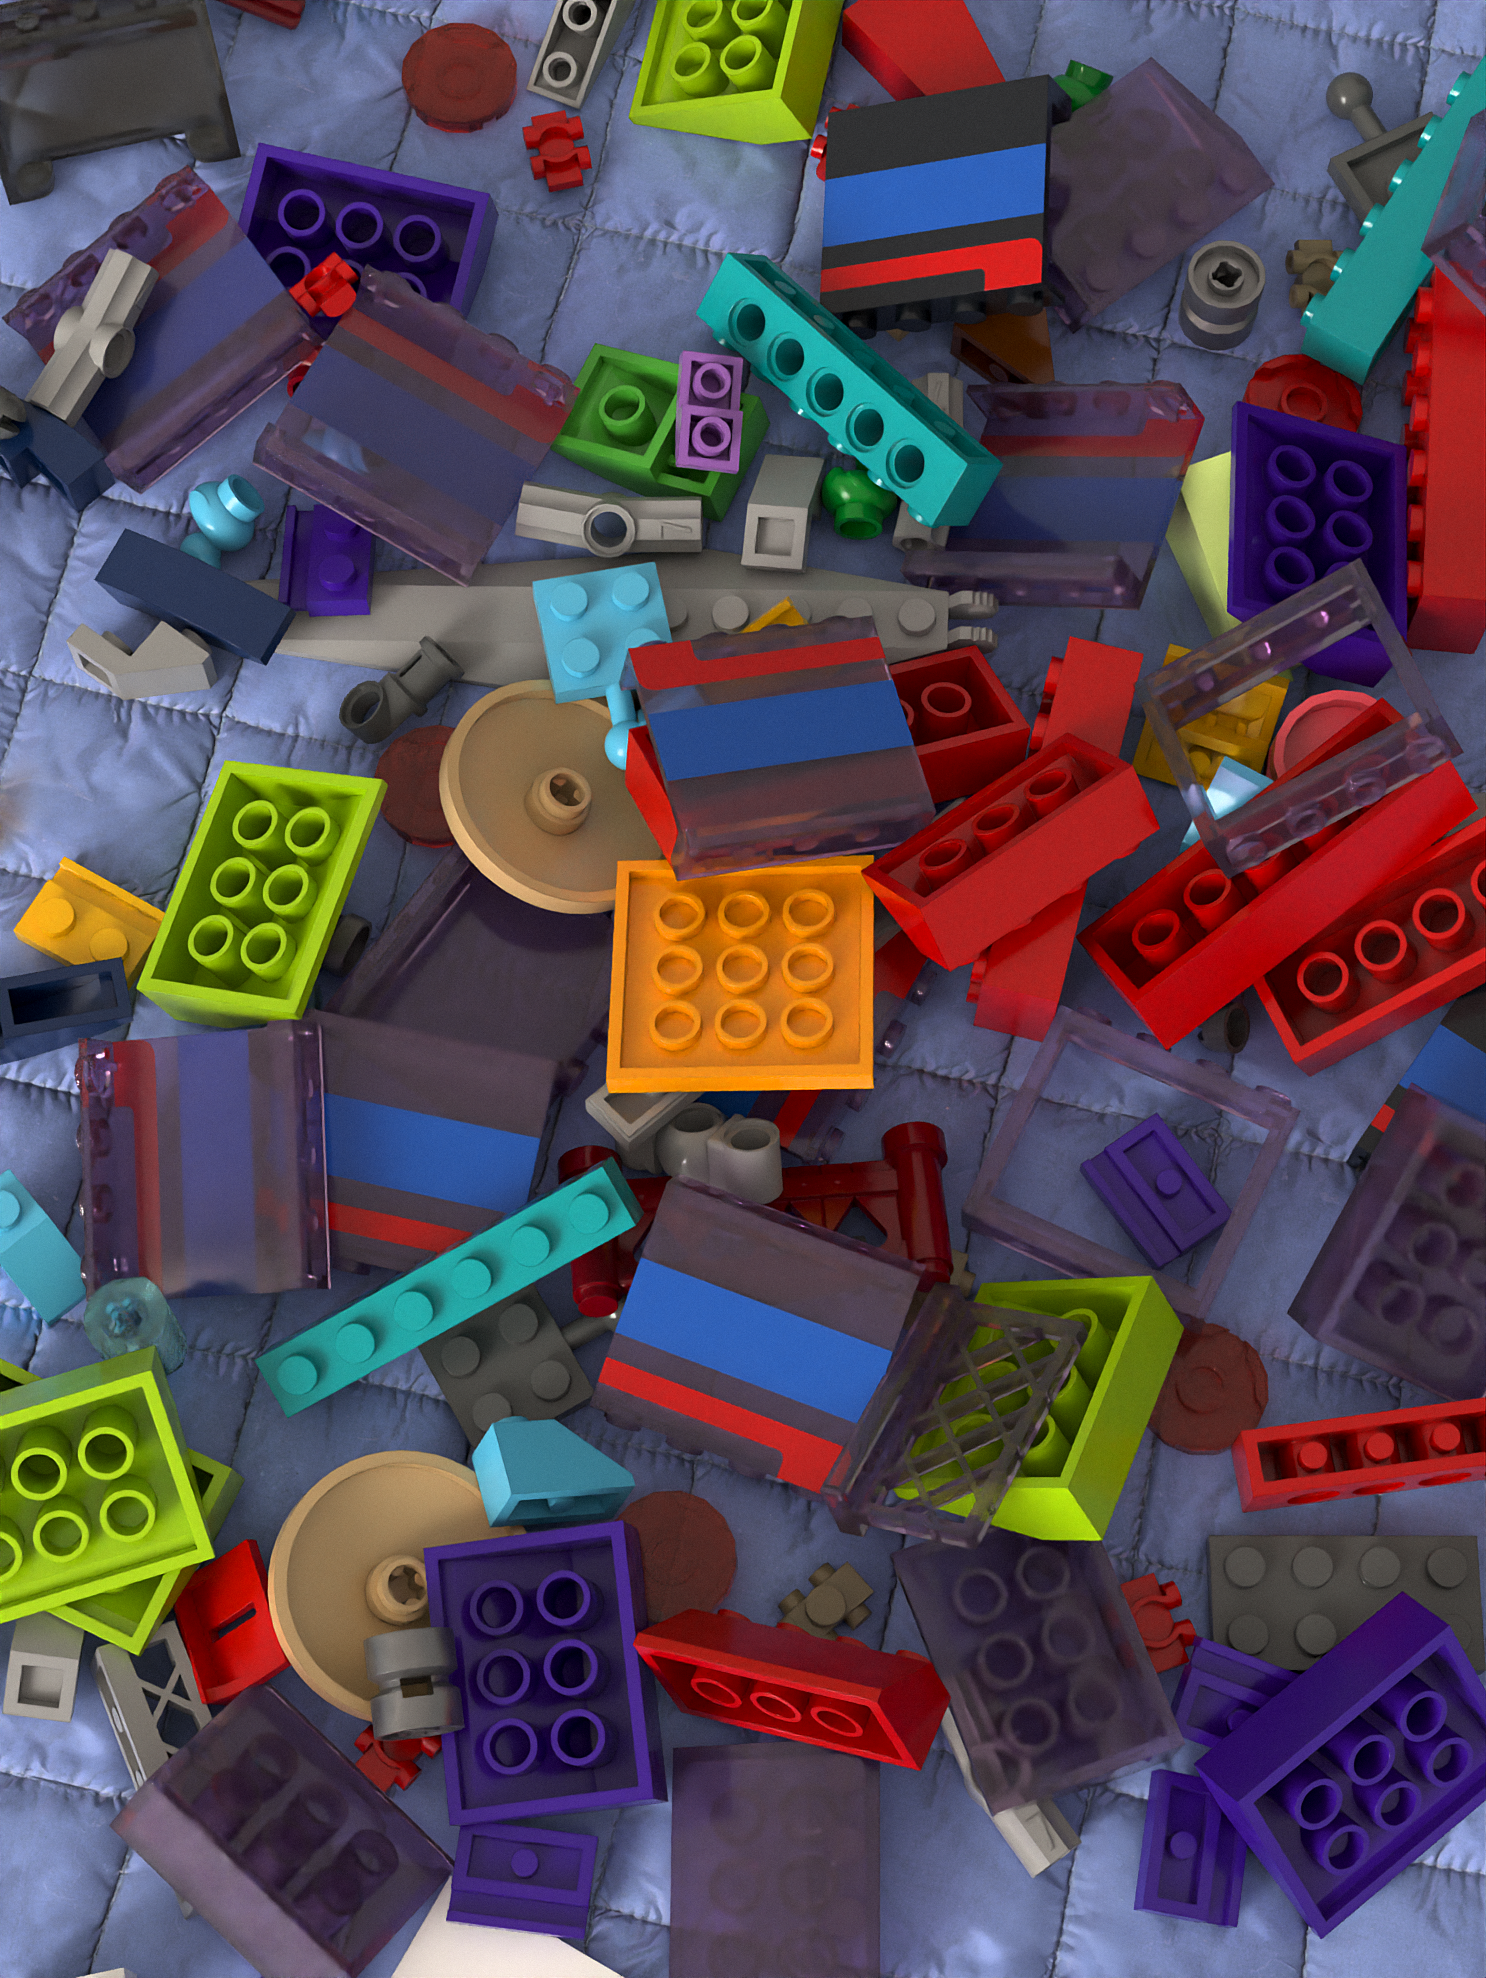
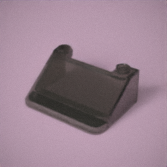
M21 0L0 5V176L9 205L41 199L53 191L55 172L52 161L185 133L189 151L200 162L212 163L241 157L205 0Z

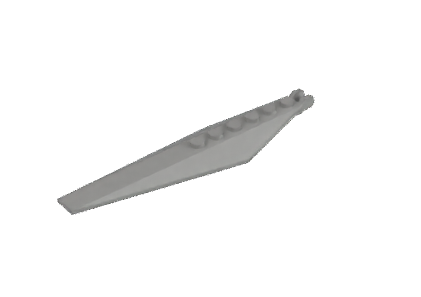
M703 549L702 552L627 554L612 558L598 556L374 572L370 615L309 617L308 611L295 612V618L274 653L397 673L421 649L419 642L426 635L437 642L465 672L459 680L451 679L450 681L498 689L520 681L551 680L533 597L532 581L655 562L672 641L690 640L694 655L698 660L704 659L787 596L790 597L795 608L808 621L824 644L879 636L886 658L840 664L842 670L830 679L833 680L977 645L982 654L992 653L998 644V634H995L992 629H987V627L973 628L972 626H960L949 631V619L973 620L976 618L981 620L993 618L998 612L999 599H996L993 593L989 594L988 592L960 591L949 596L947 591L813 567H806V573L746 569L741 565L742 555L712 549ZM280 579L243 581L278 600ZM696 684V686H697L698 689L702 692V694L705 695V693H704V692L702 691V689L698 686V684ZM666 689L632 691L635 711L649 704Z

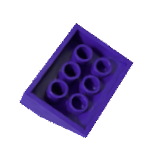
M258 143L231 252L249 238L286 287L287 291L247 324L301 337H319L335 344L385 355L337 327L346 312L337 317H329L321 311L312 318L288 291L335 251L359 277L351 285L357 295L355 302L350 307L351 309L445 364L450 365L485 272L499 217L491 195L485 192Z
M1236 401L1232 407L1227 612L1316 674L1374 688L1407 651V446Z
M624 1520L423 1548L431 1627L452 1628L454 1632L458 1668L448 1676L449 1683L460 1688L465 1726L461 1730L441 1734L449 1825L459 1826L667 1803L668 1793L655 1676L633 1646L638 1632L649 1628L638 1529Z
M1402 1591L1197 1760L1194 1766L1221 1810L1311 1930L1320 1939H1323L1486 1801V1690L1450 1625Z

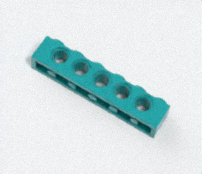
M728 252L695 313L713 329V338L722 346L739 352L751 363L750 371L758 379L767 384L777 386L790 398L789 406L797 414L806 419L816 421L829 433L827 439L832 446L847 455L855 456L869 469L867 475L871 481L885 490L895 492L909 505L907 508L908 513L916 521L930 528L968 526L1004 464L766 255Z

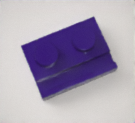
M374 502L314 505V510L297 511L296 505L287 506L278 601L289 606L295 612L308 611L309 617L371 614L378 515Z
M1157 1112L1106 1146L1104 1151L1094 1158L1084 1161L1080 1166L1079 1171L1156 1274L1163 1270L1170 1262L1178 1257H1182L1230 1224L1235 1216Z
M1195 1636L1192 1643L1194 1649L1188 1665L1184 1666L1162 1730L1213 1748L1298 1678L1300 1674L1206 1638Z
M1163 1769L1151 1771L1133 1910L1197 1923L1203 1922L1218 1925V1927L1227 1929L1236 1928L1238 1926L1247 1843L1221 1810L1202 1777Z
M493 1822L460 1825L446 1921L452 1924L585 1941L599 1843L598 1836Z

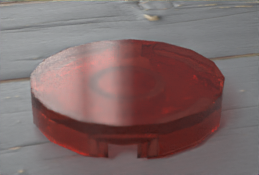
M449 23L427 31L412 43L403 60L402 87L407 102L409 101L410 106L415 109L416 116L426 125L444 132L471 133L483 129V123L491 121L494 117H496L497 121L505 115L517 95V63L510 46L494 31L474 23Z
M443 725L415 728L395 739L379 758L374 778L383 779L388 784L379 813L384 821H387L388 825L397 831V835L411 844L430 848L458 845L446 821L439 792L441 758L444 748L455 728Z
M1188 1323L1183 1325L1184 1331L1147 1427L1165 1445L1188 1455H1217L1230 1450L1241 1431L1257 1428L1269 1400L1268 1374L1258 1352L1246 1340L1243 1342L1238 1336L1229 1333V1329L1214 1323Z
M683 1491L653 1492L630 1503L615 1520H624L637 1528L639 1532L648 1622L657 1624L689 1608L713 1613L729 1595L738 1571L736 1541L726 1519L705 1499Z

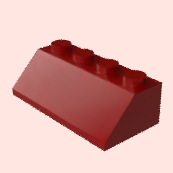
M1067 732L860 872L865 882L917 949L951 972L959 966H964L977 960L983 954L986 947L1011 930L1023 928L1031 923L1039 911L1061 896L1081 889L1088 882L1090 876L1115 859L1124 858L1135 852L1144 839L1161 828L1133 765Z
M689 1608L638 1632L633 1642L635 1649L682 1713L921 1771L951 1700V1696L936 1673L933 1663L918 1653L909 1650H898L894 1655L872 1650L861 1641L847 1636H838L835 1638V1641L815 1637L802 1628L785 1622L777 1623L775 1627L750 1621L744 1615L728 1609H720L715 1614Z

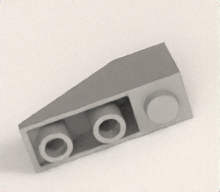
M557 0L526 89L581 110L630 16L636 0Z

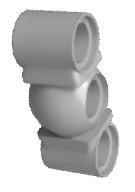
M691 1103L631 1153L614 1138L615 1150L620 1155L623 1166L634 1170H649L656 1175L664 1170L674 1179L685 1185L704 1186L710 1184L711 1193H725L731 1201L746 1206L763 1205L778 1198L783 1191L779 1129L774 1123L765 1119L745 1118L737 1113L729 1119L728 1116L710 1104Z

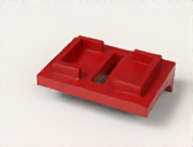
M254 1539L244 1540L211 1564L194 1572L173 1605V1609L192 1664L193 1675L202 1704L230 1706L291 1666L280 1646L273 1627L268 1601L267 1572L257 1541ZM255 1608L256 1615L223 1637H219L218 1632Z

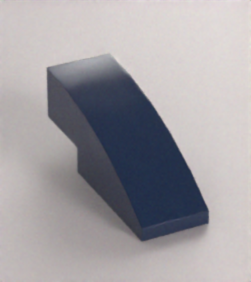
M20 399L24 403L26 410V421L12 420V423L20 429V433L11 439L0 440V468L21 489L40 474L80 513L115 484L105 455L75 429L49 412Z
M126 528L94 579L118 603L162 619L179 633L185 628L199 635L209 645L265 666L296 616L295 611L289 606L230 574L180 550Z
M122 957L0 978V1065L60 1049L134 1021Z

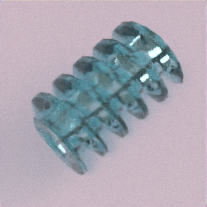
M146 1277L115 1279L101 1286L89 1299L83 1315L84 1331L103 1360L156 1345L166 1376L183 1366L188 1351L186 1334L158 1286Z

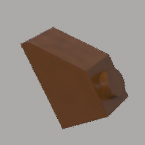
M1043 308L1041 313L1033 316H1017L1011 313L989 315L984 322L978 324L954 323L950 354L1044 422L1051 414L1056 386L1046 309Z

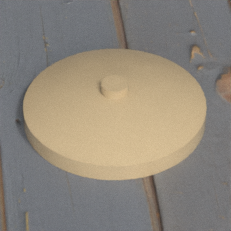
M526 680L500 687L486 694L465 713L452 732L441 758L439 770L441 804L449 828L460 848L480 872L494 884L518 899L543 909L567 914H593L614 910L617 861L667 860L625 785L626 770L614 766L605 753V738L613 727L606 696L556 704L551 680Z
M395 1450L369 1454L349 1461L323 1477L302 1496L289 1513L275 1541L268 1572V1601L273 1627L280 1646L298 1675L320 1697L343 1712L372 1722L370 1700L380 1691L379 1685L369 1681L367 1678L363 1641L367 1638L389 1632L431 1627L423 1548L527 1534L523 1525L490 1528L476 1473L451 1459L421 1451ZM427 1683L401 1686L403 1698L428 1695Z

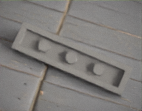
M175 1620L162 1624L147 1648L164 1643L174 1670L165 1689L138 1678L130 1655L133 1653L113 1643L97 1647L89 1667L184 1919L187 1920L210 1911L219 1899L270 1880L273 1874L207 1704H202L193 1675L192 1664ZM177 1679L185 1699L171 1693ZM145 1696L159 1701L153 1715ZM165 1705L192 1716L198 1734L189 1753L162 1742L156 1725ZM201 1744L204 1746L209 1762L196 1757ZM169 1759L183 1765L177 1779ZM190 1768L217 1780L222 1798L213 1817L186 1805L181 1788ZM226 1807L234 1827L221 1821ZM194 1823L208 1829L202 1843ZM217 1833L241 1844L251 1869L216 1882L206 1857V1852L214 1834Z

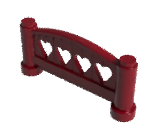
M928 1122L902 1123L892 1127L882 1136L881 1151L883 1160L782 1168L783 1191L780 1196L772 1202L756 1206L737 1204L731 1201L725 1193H711L710 1184L704 1186L685 1185L672 1176L625 1179L645 1214L636 1226L571 1261L573 1300L578 1304L579 1311L585 1316L598 1318L613 1314L618 1309V1302L622 1296H628L639 1264L635 1260L634 1255L656 1222H663L689 1251V1255L680 1262H669L661 1258L655 1263L766 1305L833 1295L867 1286L896 1275H905L911 1282L912 1288L919 1292L932 1293L943 1290L950 1284V1276L954 1271L941 1172L948 1161L945 1134L941 1128ZM588 1145L571 1149L558 1160V1185L610 1156L614 1158L623 1174L622 1159L617 1152L603 1146ZM852 1207H858L887 1238L883 1245L876 1248L866 1247L859 1243L854 1248L848 1250L835 1247L831 1240ZM787 1212H793L821 1242L820 1247L813 1252L805 1253L793 1248L788 1253L782 1255L773 1254L768 1251L766 1244ZM721 1217H728L755 1247L754 1252L747 1257L740 1258L727 1253L722 1258L715 1260L702 1256L700 1249Z

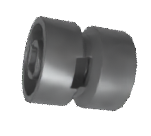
M1218 240L1204 245L1193 255L1187 269L1184 290L1178 308V322L1184 335L1195 345L1208 350L1224 351L1240 345L1249 337L1255 323L1258 303L1261 300L1266 282L1265 267L1259 255L1251 248L1236 241Z
M427 1627L394 1631L376 1635L363 1641L367 1678L369 1681L379 1685L380 1691L370 1700L375 1740L393 1741L429 1737L458 1731L465 1727L460 1688L449 1683L448 1676L458 1668L452 1628ZM427 1683L428 1695L403 1698L401 1686Z

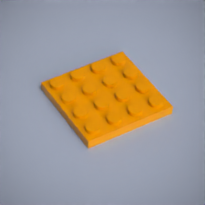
M874 855L722 858L675 871L672 870L667 860L617 861L606 1068L608 1092L874 1089L875 893L865 882L860 872L874 862Z

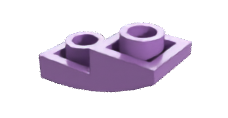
M683 350L679 356L675 430L676 467L737 474L739 470L743 411H739L743 358Z

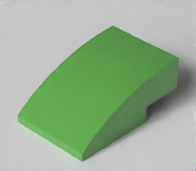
M595 343L562 405L572 411L557 438L552 443L546 444V446L596 475L645 497L702 496L703 517L722 522L771 424L760 397L743 392L740 394L739 411H743L739 470L737 474L676 467L675 430L679 364Z

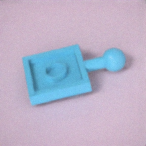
M655 562L532 581L533 597L555 703L560 704L606 696L613 727L605 738V753L614 766L626 770L628 731L631 728L640 726L639 722H637L631 692L647 689L639 683L636 677L628 648L673 642Z

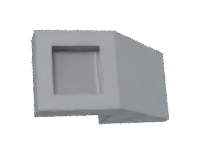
M765 454L747 505L741 561L743 567L746 569L806 573L811 520L821 521L822 500L820 492L826 476L827 460L825 458Z
M164 621L157 625L134 653L113 633L104 631L100 636L83 623L66 640L76 666L123 700L211 689L218 681L211 658L213 653L211 647L195 632L185 628L179 633Z
M45 1610L18 1618L10 1650L2 1714L71 1723L75 1708L82 1649L88 1631Z

